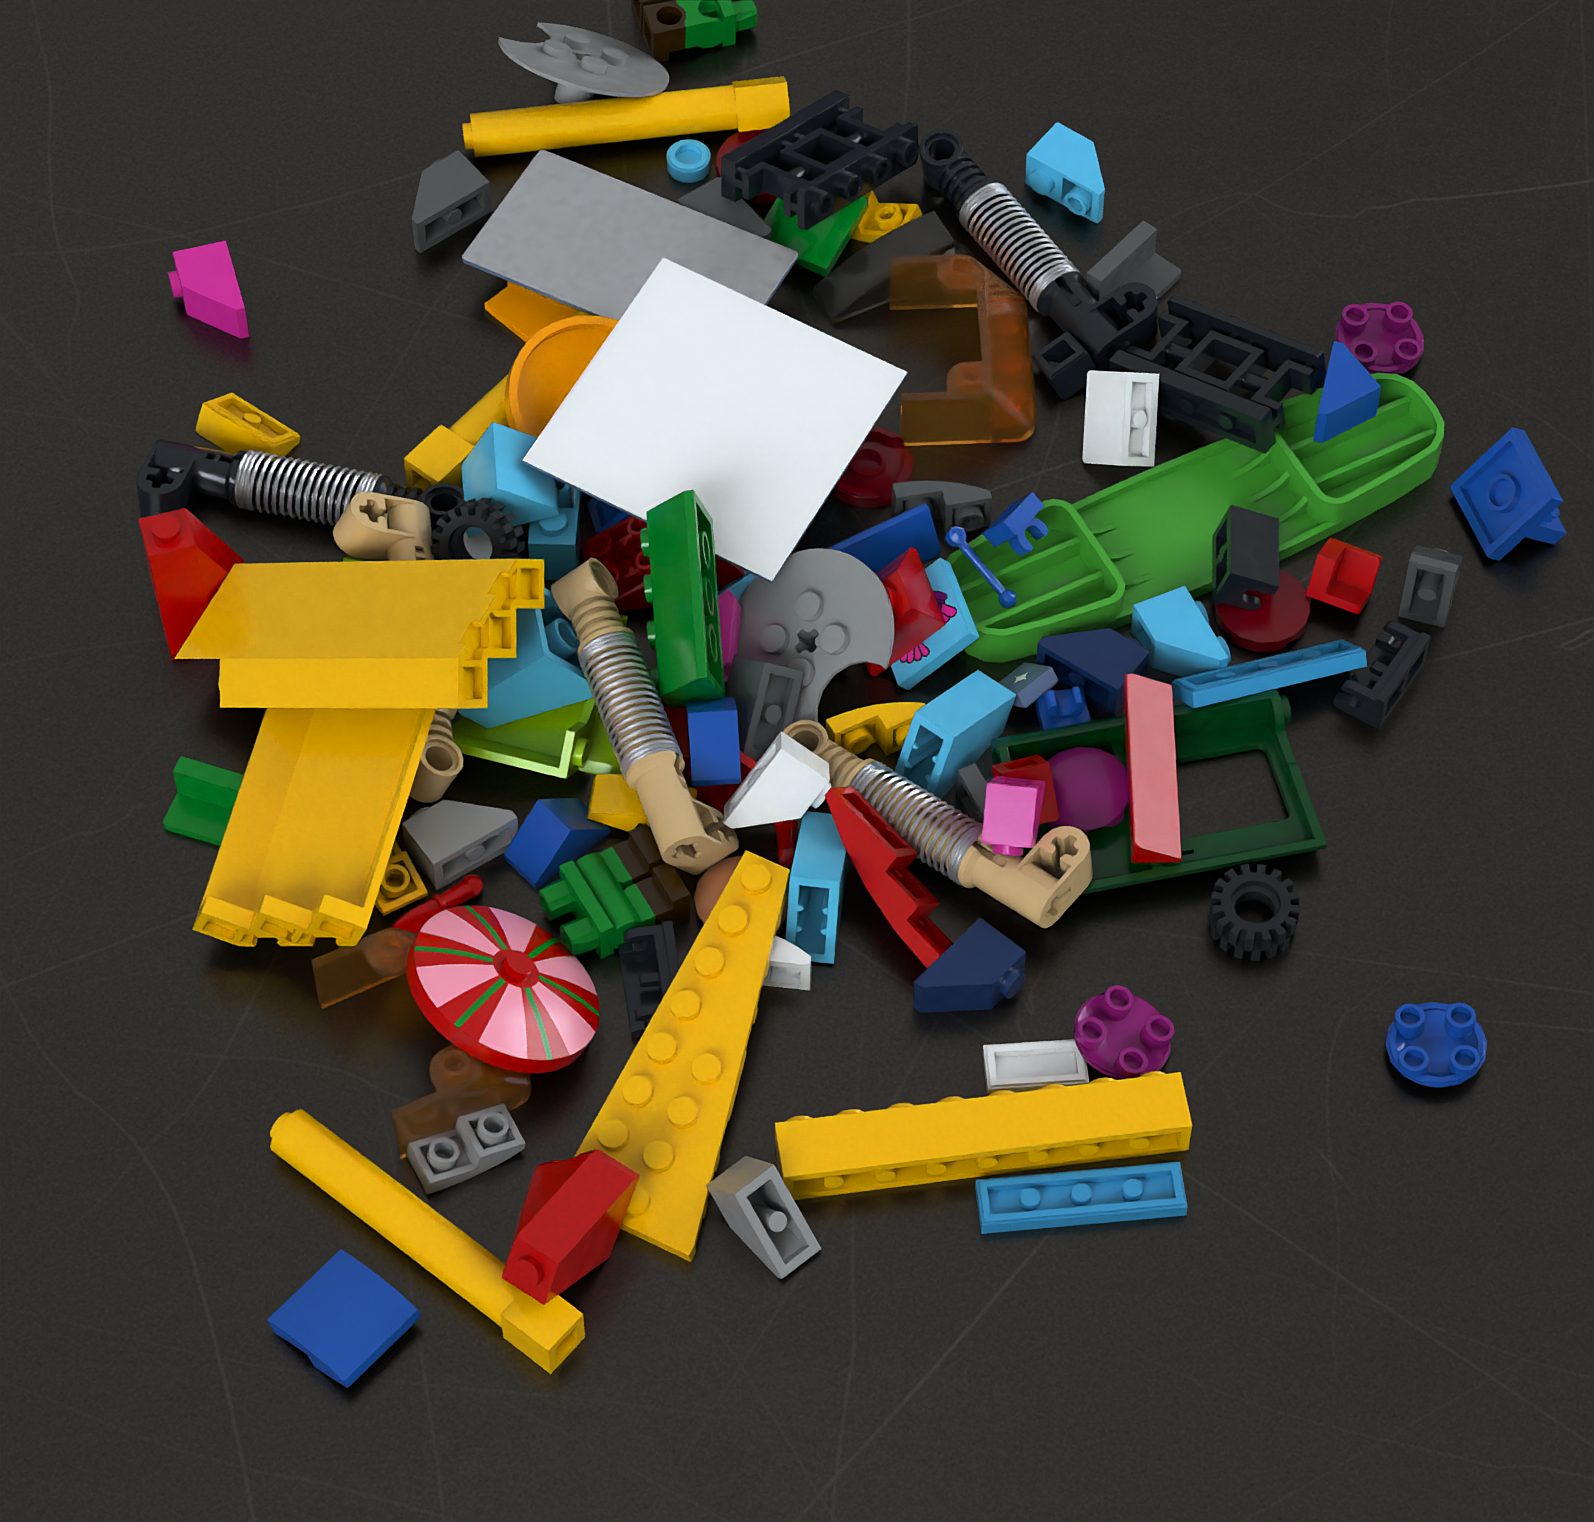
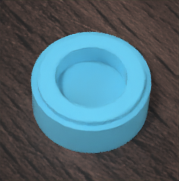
M684 139L674 143L668 149L667 170L675 180L693 183L704 179L709 174L711 154L704 143L698 140Z

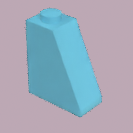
M979 670L975 671L915 712L894 772L906 777L907 780L913 781L914 784L919 785L922 789H926L928 793H932L935 797L942 799L957 783L958 769L974 764L991 746L992 739L998 738L1003 733L1017 694Z
M806 811L802 818L790 873L786 941L809 954L812 962L834 964L850 856L842 843L832 814Z

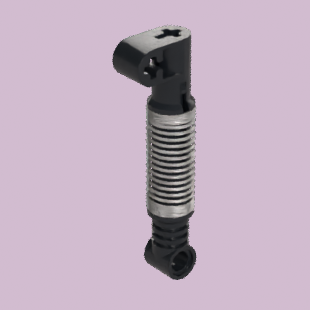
M936 129L922 138L919 145V153L926 183L933 189L942 191L955 206V215L961 225L974 237L980 247H983L984 251L1001 268L1012 284H1015L1016 288L1020 290L1026 300H1029L1037 312L1044 317H1051L1064 333L1068 331L1088 352L1098 370L1109 368V360L1118 350L1126 352L1131 345L1140 348L1157 335L1159 330L1157 318L1159 316L1157 296L1152 288L1139 282L1128 283L1097 302L1085 288V279L1077 267L1059 250L1058 246L1045 234L1039 224H1036L1035 220L1031 218L1025 208H1022L1021 204L1017 202L1009 190L998 180L989 179L979 166L973 162L972 158L965 152L963 141L958 134L947 129Z
M161 439L157 440L153 445L136 479L141 518L183 508L190 511L197 495L202 494L228 499L232 506L239 507L240 509L244 508L249 511L258 509L260 513L265 510L268 514L274 512L275 515L281 513L283 517L290 515L291 518L297 516L299 520L305 517L307 521L313 519L317 523L321 520L323 524L329 522L333 526L338 522L351 499L360 492H375L424 503L430 511L433 531L440 527L436 524L440 517L447 514V511L465 502L463 489L453 484H436L423 491L421 488L414 487L412 489L407 485L400 487L399 484L393 483L389 476L373 474L372 472L365 473L363 470L358 472L356 469L349 470L347 467L342 469L340 466L333 467L331 464L326 466L324 463L317 464L315 461L310 463L308 460L301 461L300 458L294 460L292 457L286 458L284 455L278 457L276 454L270 455L268 452L263 454L261 451L257 452L252 449H243L237 453H231ZM433 539V545L438 543V540Z

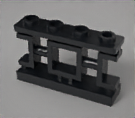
M834 90L722 156L721 196L736 202L741 198L750 200L758 194L766 192L783 200V215L791 218L797 214V226L803 230H808L916 164L920 150L918 144L919 127L912 122H908L905 125L896 123L882 131L863 123V108L855 106L849 110L850 95ZM822 157L826 160L831 161V163L825 165L816 160Z
M1173 295L1167 301L1169 313L1162 312L1157 317L1160 336L1163 339L1150 352L1132 345L1126 352L1118 350L1109 360L1110 371L1159 374L1157 411L1266 454L1276 443L1274 428L1281 430L1285 425L1283 404L1279 403L1292 388L1312 395L1317 389L1324 387L1326 378L1324 353L1312 345L1303 344L1277 334L1272 330H1266L1240 320L1235 316L1208 308L1198 302ZM1192 340L1199 343L1194 349L1187 347ZM1216 359L1238 367L1226 381L1204 373ZM1172 362L1179 363L1174 371L1168 369ZM1267 369L1275 372L1270 378L1262 376ZM1248 391L1256 393L1250 400L1242 398Z

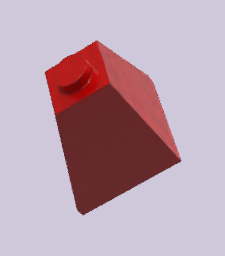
M186 508L138 519L151 583L171 660H176L174 658L233 565L244 563L242 557Z
M599 1149L587 1151L562 1161H549L535 1167L519 1213L502 1278L545 1305L599 1266L612 1253L640 1175Z

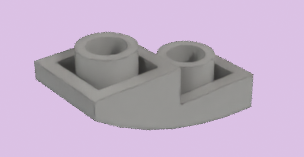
M503 1103L458 1117L455 1129L410 1142L407 1147L406 1156L428 1195L461 1183L497 1166L522 1151L526 1143Z

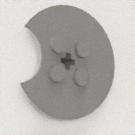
M538 22L537 27L550 36V39L545 42L527 43L502 37L498 39L501 50L515 63L541 77L557 82L554 99L560 104L594 100L596 93L618 97L653 96L663 92L669 84L668 72L650 55L627 43L593 31L560 24Z
M823 548L807 549L792 553L773 583L756 577L739 598L738 602L742 607L738 656L804 671L792 723L800 720H812L818 723L817 708L823 690L834 675L849 665L868 662L881 665L885 669L888 667L895 631L893 610L889 596L878 576L862 561L847 553Z

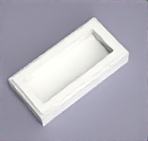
M1074 1039L983 1045L982 1055L987 1096L1000 1090H1010L1015 1093L1039 1090L1041 1087L1049 1084H1062L1064 1086L1089 1084L1087 1062L1080 1054Z

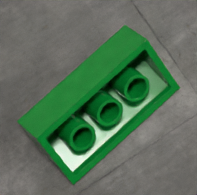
M686 490L646 512L647 528H643L640 531L644 557H650L651 574L644 575L645 597L648 603H653L654 620L647 621V636L650 648L656 649L657 666L651 667L650 675L653 677L658 695L667 707L686 708V701L723 699L726 697L713 520L695 491Z

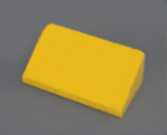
M234 393L204 402L196 425V432L200 436L224 451L237 453L243 449H252L257 452L261 451L263 454L268 452L270 455L276 454L278 457L286 456L300 442L301 438L297 432Z

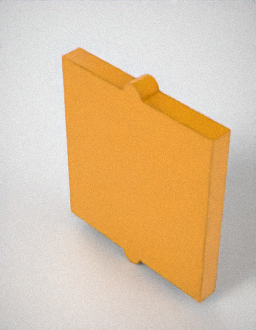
M509 281L506 288L484 303L485 310L526 343L544 327L556 321L570 318L577 311L575 308Z

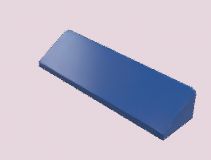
M926 503L827 548L841 551L857 558L875 574L910 547L917 550L922 564L940 555L939 541L930 509Z

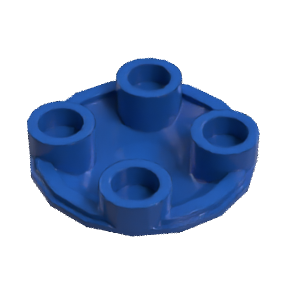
M1428 1002L1417 1005L1408 1003L1400 1006L1395 1012V1019L1388 1028L1386 1049L1391 1063L1404 1077L1420 1085L1443 1088L1459 1085L1476 1075L1485 1061L1487 1040L1482 1026L1476 1021L1475 1010L1465 1003L1445 1004Z

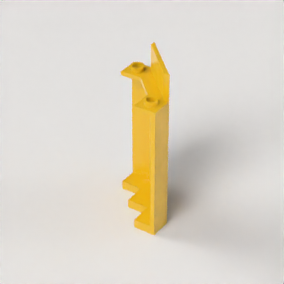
M544 559L234 564L174 659H220V676L218 681L220 708H488V658H516V609H544Z
M266 708L192 930L239 947H255L258 938H277V943L280 946H313L315 939L318 937L336 938L335 943L338 946H356L367 929L436 708Z

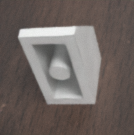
M781 731L724 805V824L731 829L801 818L810 806L817 808L825 800L824 795L832 786L829 783V763Z

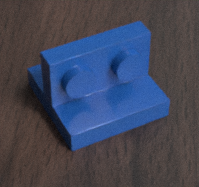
M1512 427L1450 486L1487 558L1500 561L1525 537L1555 545L1567 534L1558 518L1560 514L1558 506L1564 501L1524 430Z

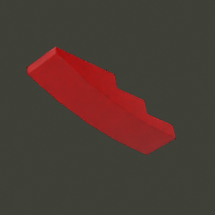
M853 786L830 788L824 796L842 843L860 878L894 931L928 969L953 942L928 917L940 902L907 869L918 853Z

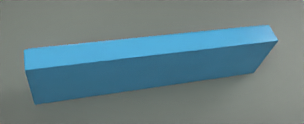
M1341 639L1175 679L1172 682L1173 698L1193 708H1198L1367 667L1366 650Z
M1180 1162L979 1179L975 1181L981 1234L1186 1216L1188 1208Z

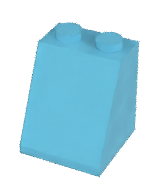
M544 587V609H516V658H488V708L456 709L461 716L469 718L489 729L592 698L590 686L587 684V678L584 677V672L580 667L577 656V649L580 644L572 626V621L561 612L550 590Z

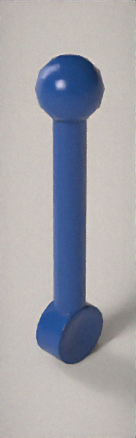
M954 526L948 530L945 536L947 543L952 547H959L999 595L998 601L1004 608L1013 607L1017 601L1015 592L1005 589L965 541L967 536L964 529Z

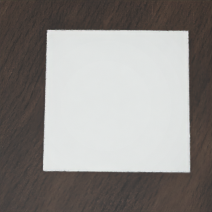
M662 258L530 448L522 463L646 523V512L683 491L694 490L713 520L715 556L769 583H773L906 378L908 372L666 258Z

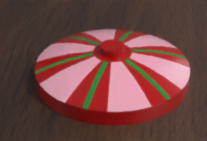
M459 906L446 909L431 917L423 925L408 951L406 960L407 980L420 1010L447 1040L480 1061L505 1070L521 1073L555 1071L574 1062L584 1052L597 1030L600 1017L599 1000L587 971L577 957L572 955L561 941L542 927L521 916L485 906Z

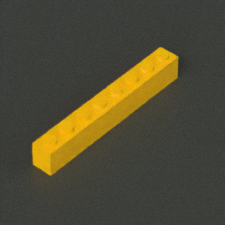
M1152 1071L1137 1078L1115 1080L1104 1077L1095 1079L1089 1084L1073 1086L1049 1084L1041 1087L1039 1090L1015 1093L1010 1090H1000L986 1097L964 1099L953 1096L941 1099L937 1103L922 1105L898 1103L891 1105L887 1109L866 1112L858 1109H849L839 1112L834 1116L818 1118L803 1115L795 1116L785 1122L775 1123V1152L778 1171L793 1199L800 1200L1189 1150L1192 1121L1181 1072L1165 1074L1161 1071Z

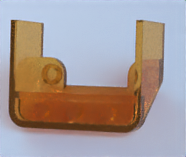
M968 255L891 257L890 310L977 307L982 361L962 362L950 369L946 382L947 392L901 393L900 437L904 440V445L1019 442L1029 438L1036 428L1037 408L1027 306L1024 297L978 260Z
M398 928L383 929L360 939L356 946H343L311 960L318 1001L322 1009L406 973L408 951L418 933ZM454 1044L440 1050L432 1058L429 1067L430 1078L436 1092L391 1111L397 1152L401 1159L407 1157L406 1151L410 1142L455 1129L457 1119L460 1116L503 1103L508 1111L521 1106L528 1100L531 1094V1073L515 1072L492 1066L467 1054Z

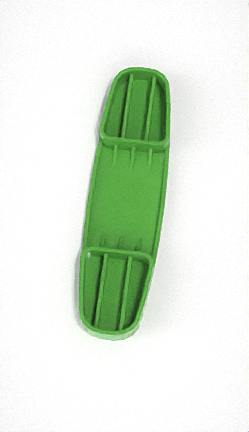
M1375 373L1371 374V376L1381 386L1376 416L1323 443L1313 441L1323 388H1320L1312 395L1304 393L1279 402L1283 404L1285 425L1281 430L1274 428L1276 443L1266 454L1225 438L1148 469L1072 505L1059 499L1043 501L1044 507L1033 518L1044 522L1049 533L1036 540L1028 531H1025L1027 541L1034 547L1027 554L1020 556L1015 553L1010 546L1009 540L994 547L983 534L968 543L1004 588L1015 592L1017 601L1013 607L1004 608L1000 605L998 601L999 595L961 549L950 554L946 560L951 564L979 634V638L963 650L967 654L985 662L1005 663L1037 654L1038 642L1046 636L1107 628L1113 630L1132 623L1134 604L1182 586L1187 588L1193 599L1212 591L1213 534L1230 505L1279 518V561L1396 501L1431 478L1438 466L1444 439L1443 418L1426 392L1414 381L1397 374Z

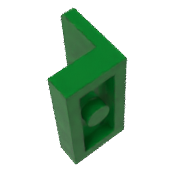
M180 756L173 770L177 794L163 820L164 828L171 832L220 846L244 775Z

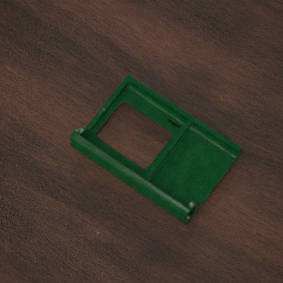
M1276 689L1198 708H1193L1187 704L1173 706L1176 764L1254 749L1262 750L1268 757L1289 815L1287 819L1180 839L1181 862L1131 863L1129 804H1127L1124 809V818L1118 825L1083 832L1090 843L1093 876L1090 884L1081 895L1326 849L1325 837L1285 732V724L1291 723V709L1286 695L1280 696ZM1124 715L1000 737L991 741L993 765L1037 754L1048 761L1059 752L1076 747L1098 748L1114 755L1127 770ZM1047 823L1039 824L1036 844L1046 833L1052 830ZM1023 847V855L1021 856L1024 858L1032 848ZM1059 865L1058 867H1059V875H1060V876H1059L1058 879H1060V878L1062 877V875H1061V868H1060V865Z

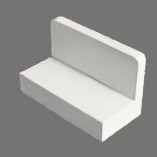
M1088 371L1082 458L1084 463L1154 467L1159 374Z

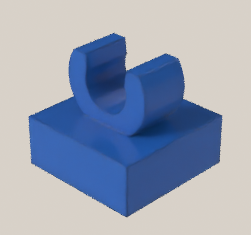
M1031 492L1011 503L982 534L994 547L1009 540L1013 551L1023 556L1034 548L1027 541L1025 531H1028L1036 540L1049 533L1044 522L1033 518L1044 507V504Z
M1072 687V689L1058 691L1048 690L1035 700L1040 730L1091 721L1083 687Z

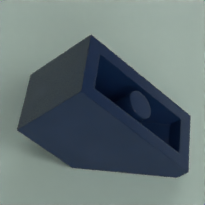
M1107 628L1043 637L1038 642L1036 664L1052 667L1059 680L1056 683L1066 689L1083 687L1085 699L1115 717L1124 707L1123 684L1125 674H1136L1147 678L1150 651L1145 649L1136 639L1129 636L1124 637L1116 631Z
M980 917L914 981L913 1007L920 1013L991 1010L1003 997L1007 999L1012 998L1023 986L1026 979L1024 974L1026 951Z

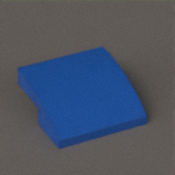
M340 1249L276 1310L267 1321L276 1335L305 1352L316 1369L349 1388L421 1317V1314L393 1286L356 1258Z

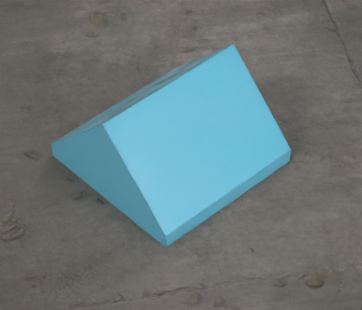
M492 422L462 463L465 502L474 498L476 501L481 498L491 499L490 506L497 502L505 505L501 512L503 515L512 511L517 517L510 522L512 527L559 515L556 479L522 463L537 437ZM469 527L466 530L468 538L485 534L478 527Z

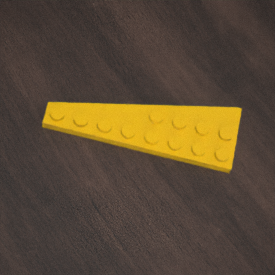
M747 850L739 861L574 1156L576 1157L581 1153L599 1149L639 1174V1180L620 1229L689 1262L692 1261L696 1253L695 1246L702 1219L705 1218L708 1207L709 1190L706 1185L713 1180L714 1172H717L727 1122L730 1121L747 1055L746 1047L752 1024L755 1023L758 1012L757 1005L763 981L768 973L769 958L776 930H779L789 891L790 869Z

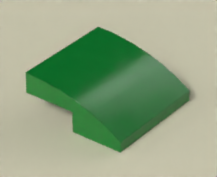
M862 196L810 229L803 230L797 226V214L791 218L783 215V200L777 197L763 220L771 228V238L768 240L796 251L798 259L795 264L827 278L867 211L868 198Z

